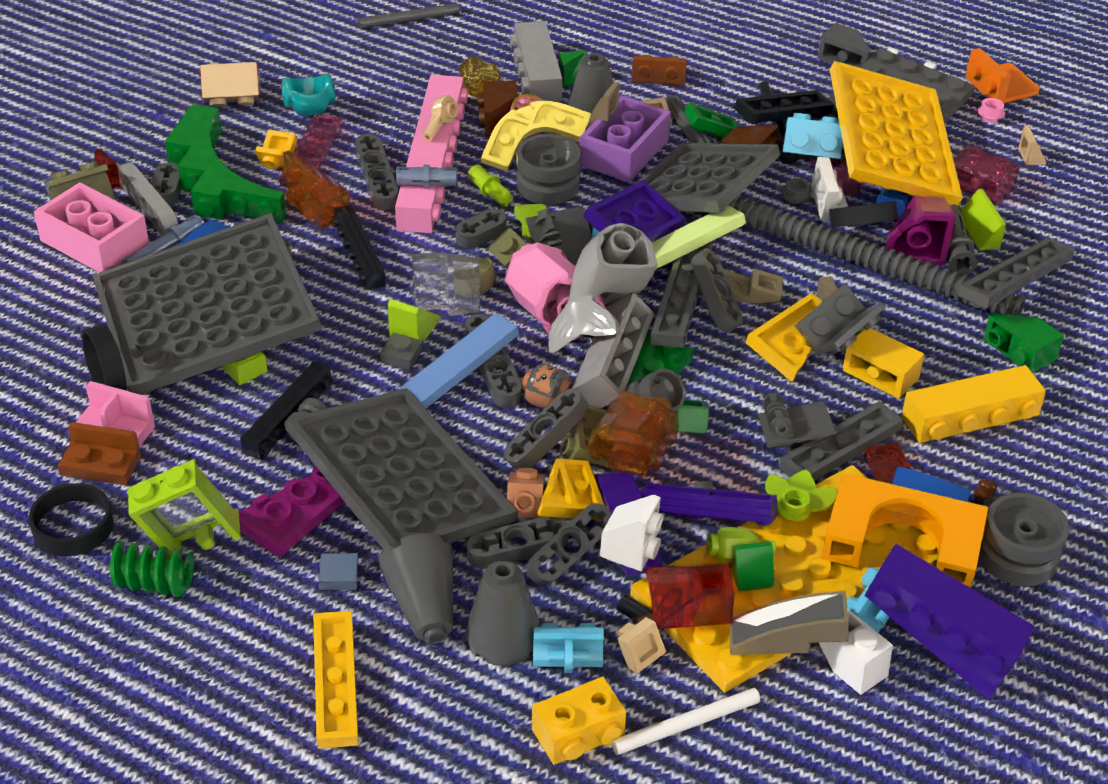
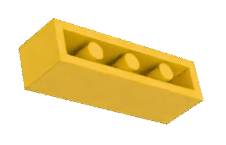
M1024 365L906 392L901 417L918 442L924 443L1039 416L1046 390L1029 368Z

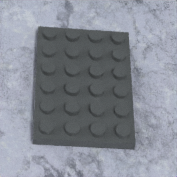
M407 388L287 419L286 430L383 549L390 545L391 550L401 545V538L409 535L436 533L442 536L444 542H447V540L454 542L479 532L516 522L518 513L516 508Z

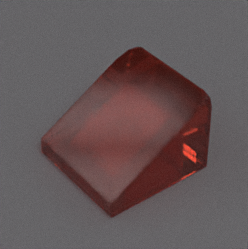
M101 148L96 149L94 161H97L98 166L107 164L108 170L106 173L112 189L120 188L117 164Z

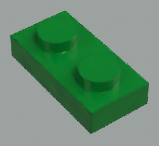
M690 102L684 110L693 129L698 132H711L719 139L725 138L734 128L740 127L735 118Z

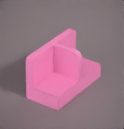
M93 381L87 384L86 390L90 405L76 423L135 431L140 447L155 428L150 399L147 396Z

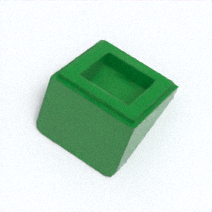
M685 400L683 405L674 411V430L677 432L706 433L709 403L707 401Z
M771 542L737 545L734 547L731 571L739 591L773 587L774 564L773 545Z

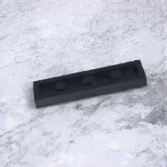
M818 90L740 98L737 99L734 109L743 116L744 121L750 124H758L761 122L786 120L788 117H793L794 113L808 114L811 117L831 114L834 104Z

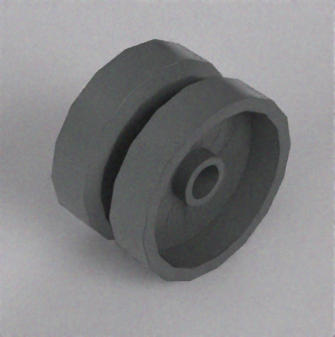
M541 134L527 138L519 144L516 152V164L518 167L516 186L519 194L531 202L545 205L561 204L571 200L578 194L580 188L579 169L581 166V151L579 145L572 139L562 135Z
M1011 493L999 497L990 505L979 552L980 562L990 574L1009 584L1036 586L1047 582L1056 574L1070 527L1066 515L1051 501L1034 494Z

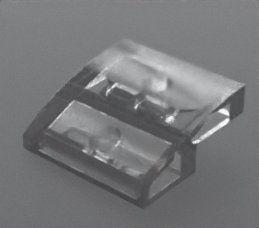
M447 253L412 254L415 307L423 310L447 308L449 316L480 312V271L477 258Z

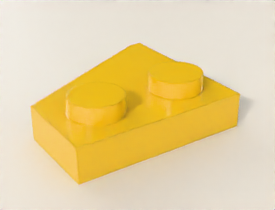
M556 458L537 513L540 517L574 519L590 504L598 503L604 505L588 461ZM595 516L591 520H600V518Z

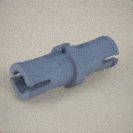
M424 164L423 167L397 166L396 185L423 186V188L437 185L457 186V167L437 168L430 167L427 164Z

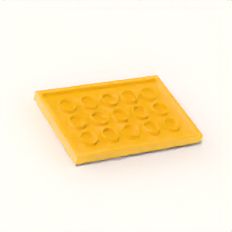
M834 61L830 68V75L849 178L855 179L858 182L878 185L888 190L893 189L905 192L911 196L944 197L948 204L959 205L963 196L936 89Z

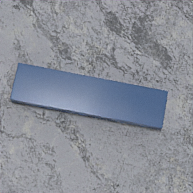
M497 313L493 314L401 386L399 390L407 388L425 409L516 338L519 335L517 326Z

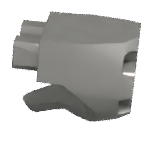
M623 223L613 224L606 227L586 244L575 266L569 301L551 326L548 342L549 353L560 350L579 335L607 336L621 333L616 318L596 302V297L601 295L605 305H611L632 292L638 295L645 289L656 270L657 261L652 242L641 230Z

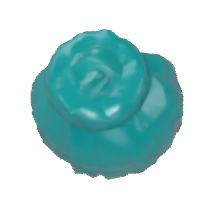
M330 74L306 79L286 77L281 82L284 106L292 108L301 117L320 116L325 112L328 105L335 102V85Z

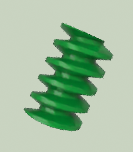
M123 541L115 543L110 560V575L112 583L117 589H125L126 587L131 591L143 589L146 593L157 591L160 595H168L171 592L174 597H182L191 585L194 574V555L192 551L188 553L185 561H183L181 549H174L169 559L166 547H160L156 557H154L152 545H146L140 555L138 543H131L127 553H125Z

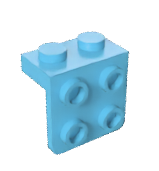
M794 113L793 117L787 118L783 146L784 153L841 159L843 140L838 118L822 117L821 121L811 120V115Z

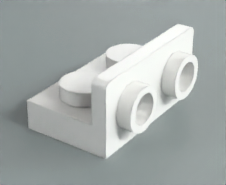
M818 157L811 188L821 221L830 222L829 209L848 206L841 183L837 182V172L832 168L829 157Z

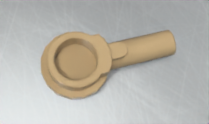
M443 95L435 99L431 109L430 123L422 134L425 141L431 142L442 124L451 123L456 117L458 106L452 96Z

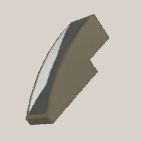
M846 591L792 597L752 609L730 619V655L809 653V643L848 642Z

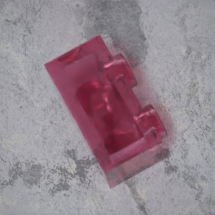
M967 145L953 159L960 188L965 192L974 195L978 189H983L992 203L1000 205L1015 189L1020 165L1009 161L1007 158L998 157L983 151L979 147Z

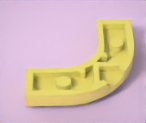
M553 101L530 102L529 106L516 111L513 109L495 126L482 154L481 163L508 172L519 144L535 133H555L580 142V136L587 130L591 113Z

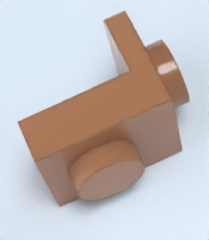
M518 468L517 472H510L507 485V500L518 511L517 518H540L537 512L544 494L545 474H539L536 469Z

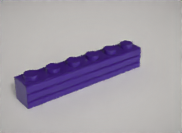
M647 483L641 489L642 498L651 495L661 497L659 513H670V516L673 517L691 515L693 519H702L704 517H711L714 521L731 519L735 523L742 524L750 521L756 522L760 526L772 524L777 517V495Z

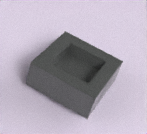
M392 333L380 352V362L411 370L423 351V340Z

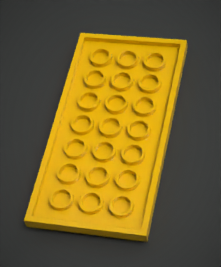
M851 465L816 484V487L837 488L838 493L843 473L863 478L867 477L855 466ZM833 504L825 511L812 512L808 518L801 521L785 519L777 512V517L772 524L760 526L756 522L748 521L737 527L753 531L760 540L775 541L773 587L739 591L732 575V563H722L717 561L715 556H708L706 545L663 567V571L654 572L632 584L630 595L635 600L655 611L657 623L712 681L726 693L792 654L730 655V619L769 603L797 596L846 591V599L852 596L859 598L866 589L861 584L862 576L869 567L880 569L895 543L934 567L937 564L938 551L933 540L920 529L906 524L891 523L881 525L867 535L858 568L821 559L826 531L834 507Z

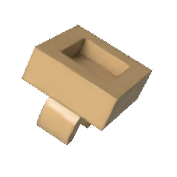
M647 617L636 625L628 622L616 631L620 636L617 639L628 669L637 674L666 653L656 622Z

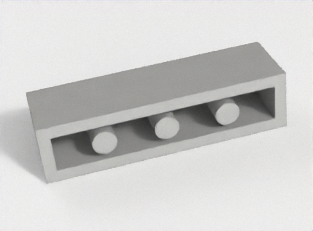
M546 21L514 23V34H510V47L513 50L514 63L517 64L518 78L521 79L522 93L535 95L543 101L562 102V76Z
M635 292L606 307V310L612 313L619 323L621 333L593 337L572 386V389L580 391L591 406L602 408L622 398L655 313Z

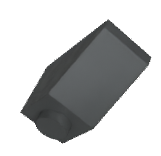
M835 23L820 37L819 60L830 64L837 61L859 68L870 57V49L858 30Z

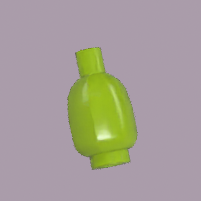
M723 527L716 534L709 533L706 550L708 556H715L717 561L732 563L734 547L737 545L771 542L774 556L776 543L775 541L760 540L756 533L748 529Z

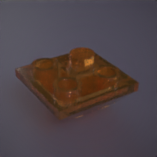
M289 150L283 152L285 164L283 166V173L287 183L285 194L289 204L299 209L309 221H313L321 229L331 225L334 208L350 205L349 191L332 177Z

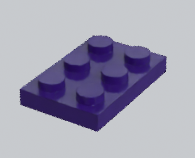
M645 180L587 207L583 215L599 232L610 225L623 223L641 230L651 242L680 228L686 219L684 215Z

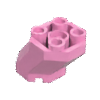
M538 242L524 245L512 255L505 281L517 302L543 324L547 334H549L553 322L569 301L575 266L563 254L561 249ZM601 295L597 296L596 302L605 308Z

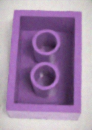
M620 95L619 107L608 122L597 119L580 136L581 166L630 183L669 140L671 111Z

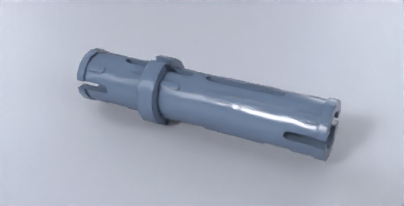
M194 214L180 225H172L166 229V233L122 259V264L177 246L191 232L205 224L200 216Z

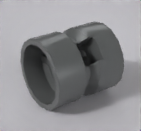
M666 368L658 369L626 386L623 393L625 410L637 422H651L662 415L678 410L683 405L686 397L685 386L679 375L674 371Z

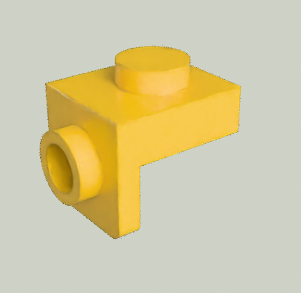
M268 129L263 147L257 146L255 150L261 165L274 170L278 168L289 169L298 140L297 136L294 133Z

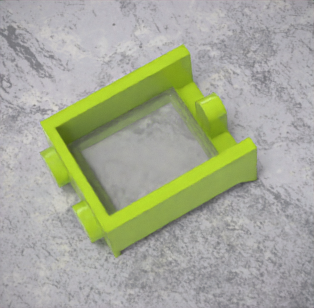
M195 459L175 466L170 470L128 488L129 516L159 548H167L169 559L174 549H181V541L195 536L197 544L203 550L211 548L214 544L213 528L220 524L234 541L241 538L238 508L233 509L199 469Z

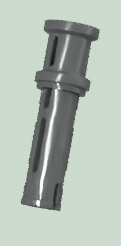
M952 204L950 207L955 213V221L948 249V256H950L949 267L952 272L956 271L960 275H966L975 270L977 258L973 253V241L967 236L962 208L959 205Z

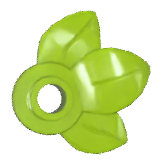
M807 469L794 474L787 480L780 476L769 474L765 483L767 494L777 495V512L785 519L791 521H801L808 518L812 512L829 509L835 503L837 488H817Z

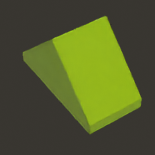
M389 299V336L392 333L423 340L424 342L438 324L441 316Z

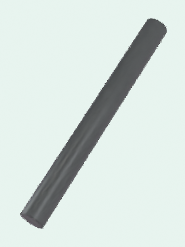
M458 3L358 18L357 22L359 29L458 14L460 9Z

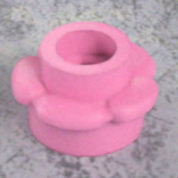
M996 98L984 99L980 106L981 108H978V114L986 122H997L998 119H1002L1005 116L1004 103Z

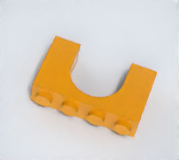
M843 473L826 531L821 559L858 568L865 539L873 529L891 523L906 524L920 529L933 540L938 551L936 568L971 588L977 568L988 507Z

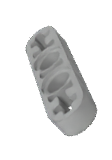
M132 162L116 167L117 177L122 188L161 235L165 234L166 229L172 225H179L171 207Z

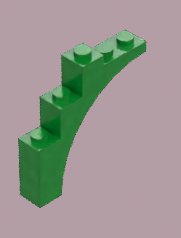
M192 104L165 140L168 163L178 164L181 190L191 191L194 214L223 220L226 213L258 218L271 213L275 222L283 223L287 216L284 192L262 187L243 179L229 170L214 151L215 144L222 132L219 108Z

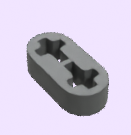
M171 162L159 165L155 169L151 185L169 206L177 203L181 192L178 164Z
M488 209L460 222L456 226V243L462 248L472 249L499 237L506 230V214L498 209Z

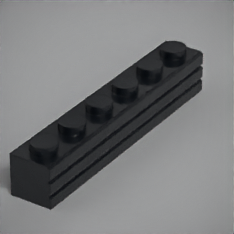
M352 205L334 208V216L331 217L333 227H337L338 237L342 238V244L344 249H347L349 260H353V267L355 272H358L360 283H364L367 290L386 286L385 271Z
M312 362L246 433L240 437L242 453L255 457L258 460L266 453L268 454L273 445L284 437L286 432L284 423L291 414L298 412L300 404L307 398L319 399L325 389L330 388L332 384L330 368Z

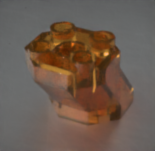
M627 391L618 393L617 399L610 401L606 415L591 432L588 441L591 458L599 462L601 456L608 460L606 467L636 476L646 475L651 467L653 472L660 470L662 459L676 440L679 430L678 415L671 410L672 403L661 397L652 399L636 396Z

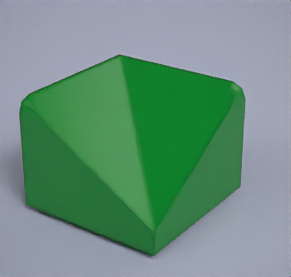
M585 50L559 53V69L563 87L574 85L581 60L586 57Z

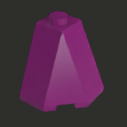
M914 196L888 233L886 242L888 251L894 249L896 254L902 252L905 253V257L909 255L914 256V260L922 259L924 264L931 262L932 265H945L955 221L954 211L944 197Z

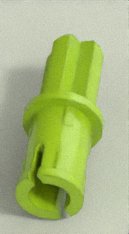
M475 165L468 171L469 176L467 177L469 181L479 187L483 196H490L502 207H507L513 201V195L501 185V181L497 176L490 175L481 165Z

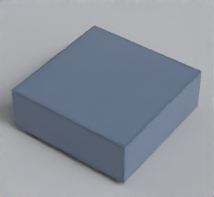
M358 553L321 554L319 590H357Z

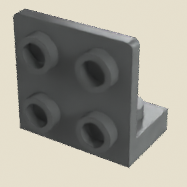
M844 284L794 326L818 355L827 352L833 355L853 344L857 340L854 334H858L864 329L868 330L880 321L879 313L886 306L883 302L865 308L851 289Z

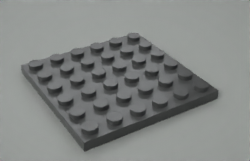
M271 213L92 275L108 328L115 339L122 359L127 391L140 395L322 330L318 315Z

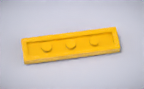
M352 610L314 613L318 749L357 746L358 724Z

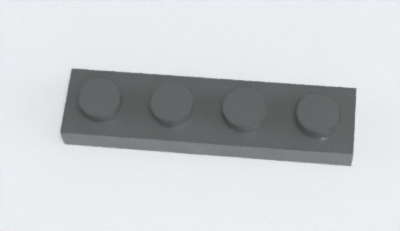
M879 401L835 426L836 435L827 436L820 441H809L781 457L779 468L790 477L807 469L815 481L902 430L904 420Z

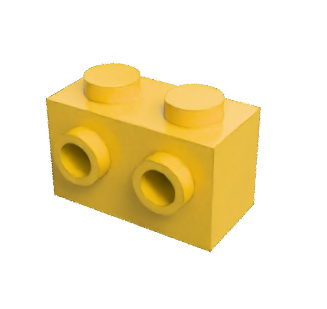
M864 329L856 337L857 340L846 348L842 371L900 399L919 379L924 353L875 329Z
M604 677L532 705V731L553 765L565 760L577 759L584 752L601 745H610L614 739L625 735L626 710Z

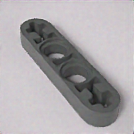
M374 134L360 135L355 140L356 156L372 203L379 210L394 209L398 198V187L381 139Z
M475 314L467 318L465 322L466 335L490 316ZM504 346L480 365L479 370L495 405L501 408H513L521 403L522 383ZM502 368L506 371L503 373H492L490 370ZM506 385L508 393L502 390V386Z

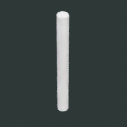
M752 688L623 735L613 740L612 748L615 754L619 755L760 703L759 693L756 688Z

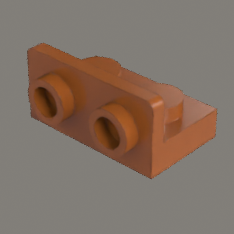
M651 55L634 56L631 82L685 86L687 59H680L675 56L667 58L653 57Z
M71 422L68 427L71 442L57 465L60 476L127 486L141 458L137 433L124 429Z

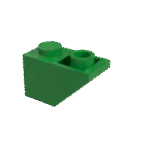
M992 313L988 317L983 340L1018 366L1026 365L1034 373L1058 359L1064 335L1040 318Z

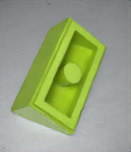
M978 189L962 208L966 230L979 250L1000 248L1006 223L985 191Z

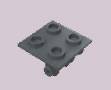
M583 206L556 212L544 209L539 211L537 216L526 218L533 244L538 242L561 249L568 260L576 266L582 250L593 238L588 221L583 217L585 213Z
M769 393L763 400L765 412L758 413L768 448H784L796 442L806 440L820 441L827 436L836 435V430L824 401L786 408L783 397L780 394Z

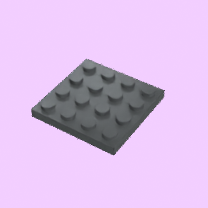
M879 48L859 67L936 89L944 124L974 92L975 85L882 48ZM833 92L827 98L834 104L831 114L829 115L838 118L835 96Z
M681 143L638 182L645 180L678 211H683L684 213L696 211L718 214L723 212L726 206L739 197L747 186L753 183L764 170L771 166L780 156L778 145Z

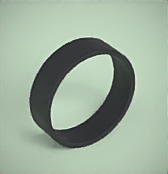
M896 201L829 209L831 227L898 219Z
M100 324L83 329L81 334L83 352L92 381L127 391L122 359L115 339L107 325Z
M83 483L64 484L48 490L33 503L29 512V524L35 543L43 551L57 556H75L95 549L108 538L114 522L110 502L106 494L95 486ZM88 501L101 506L106 511L102 521L94 529L77 537L53 538L41 533L37 529L41 518L49 510L66 502Z

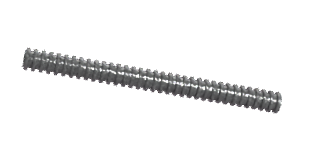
M741 195L729 204V206L744 214L746 220L744 225L746 226L752 224V228L758 229L760 227L762 232L768 231L771 235L777 233L779 238L786 237L787 241L794 239L796 244L803 243L804 247L811 246L816 251L820 249V252L824 254L829 252V256L834 257L837 255L840 260L846 258V261L849 263L855 261L857 266L863 264L866 269L872 267L874 272L882 271V275L885 276L891 274L893 279L900 277L899 279L902 282L908 280L910 285L916 283L919 288L927 287V291L930 292L936 290L938 295L944 293L946 298L953 296L955 301L963 300L964 304L969 305L968 300L958 296L961 284L970 280L968 275L964 274L961 277L959 272L954 271V273H950L948 268L941 270L939 265L933 267L931 262L924 264L922 259L914 260V256L911 255L905 257V253L902 252L896 254V250L891 249L888 251L885 246L879 248L877 243L870 244L868 240L862 242L860 237L852 238L851 234L847 233L844 235L843 231L840 230L835 232V229L832 227L826 229V225L820 224L818 226L817 222L814 221L809 223V220L806 218L801 220L800 216L794 215L792 217V214L789 212L784 214L783 210L777 209L775 211V208L772 206L767 208L766 204L761 203L758 205L757 201L752 200L750 202L749 198H741ZM1015 293L987 309L982 308V310L987 312L989 309L991 314L1000 313L1020 316L1024 308L1025 296L1022 294L1015 296Z

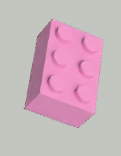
M80 182L34 211L40 241L97 272L122 264V259L149 244L144 215Z

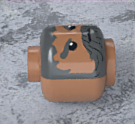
M539 364L533 371H528L522 381V389L525 390V397L529 404L545 409L560 393L567 389H572L574 383L570 382V376L566 371L547 364Z

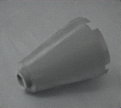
M591 53L581 60L568 106L592 113L598 101L613 84L607 58L598 53Z
M436 533L409 535L401 538V545L391 550L390 545L383 549L379 555V567L416 638L428 644L440 643L453 630L452 545L449 540L444 542L442 536Z
M498 561L490 564L484 571L466 624L465 635L466 643L475 656L476 653L486 658V663L492 665L510 666L523 662L530 657V652L533 650L534 627H540V622L519 566L509 561Z

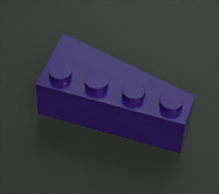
M896 543L864 595L986 699L990 698L1018 660L1035 627Z

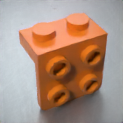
M981 48L971 50L965 78L975 85L987 98H996L1005 104L1039 94V86L1014 64L1004 63L999 65Z

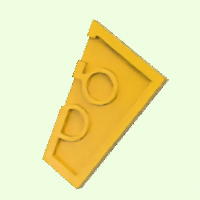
M810 293L749 333L745 343L793 382L813 351V348L794 325L823 301L813 293Z

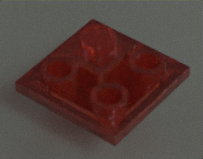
M712 562L646 567L653 617L658 629L732 624L735 591L729 564Z

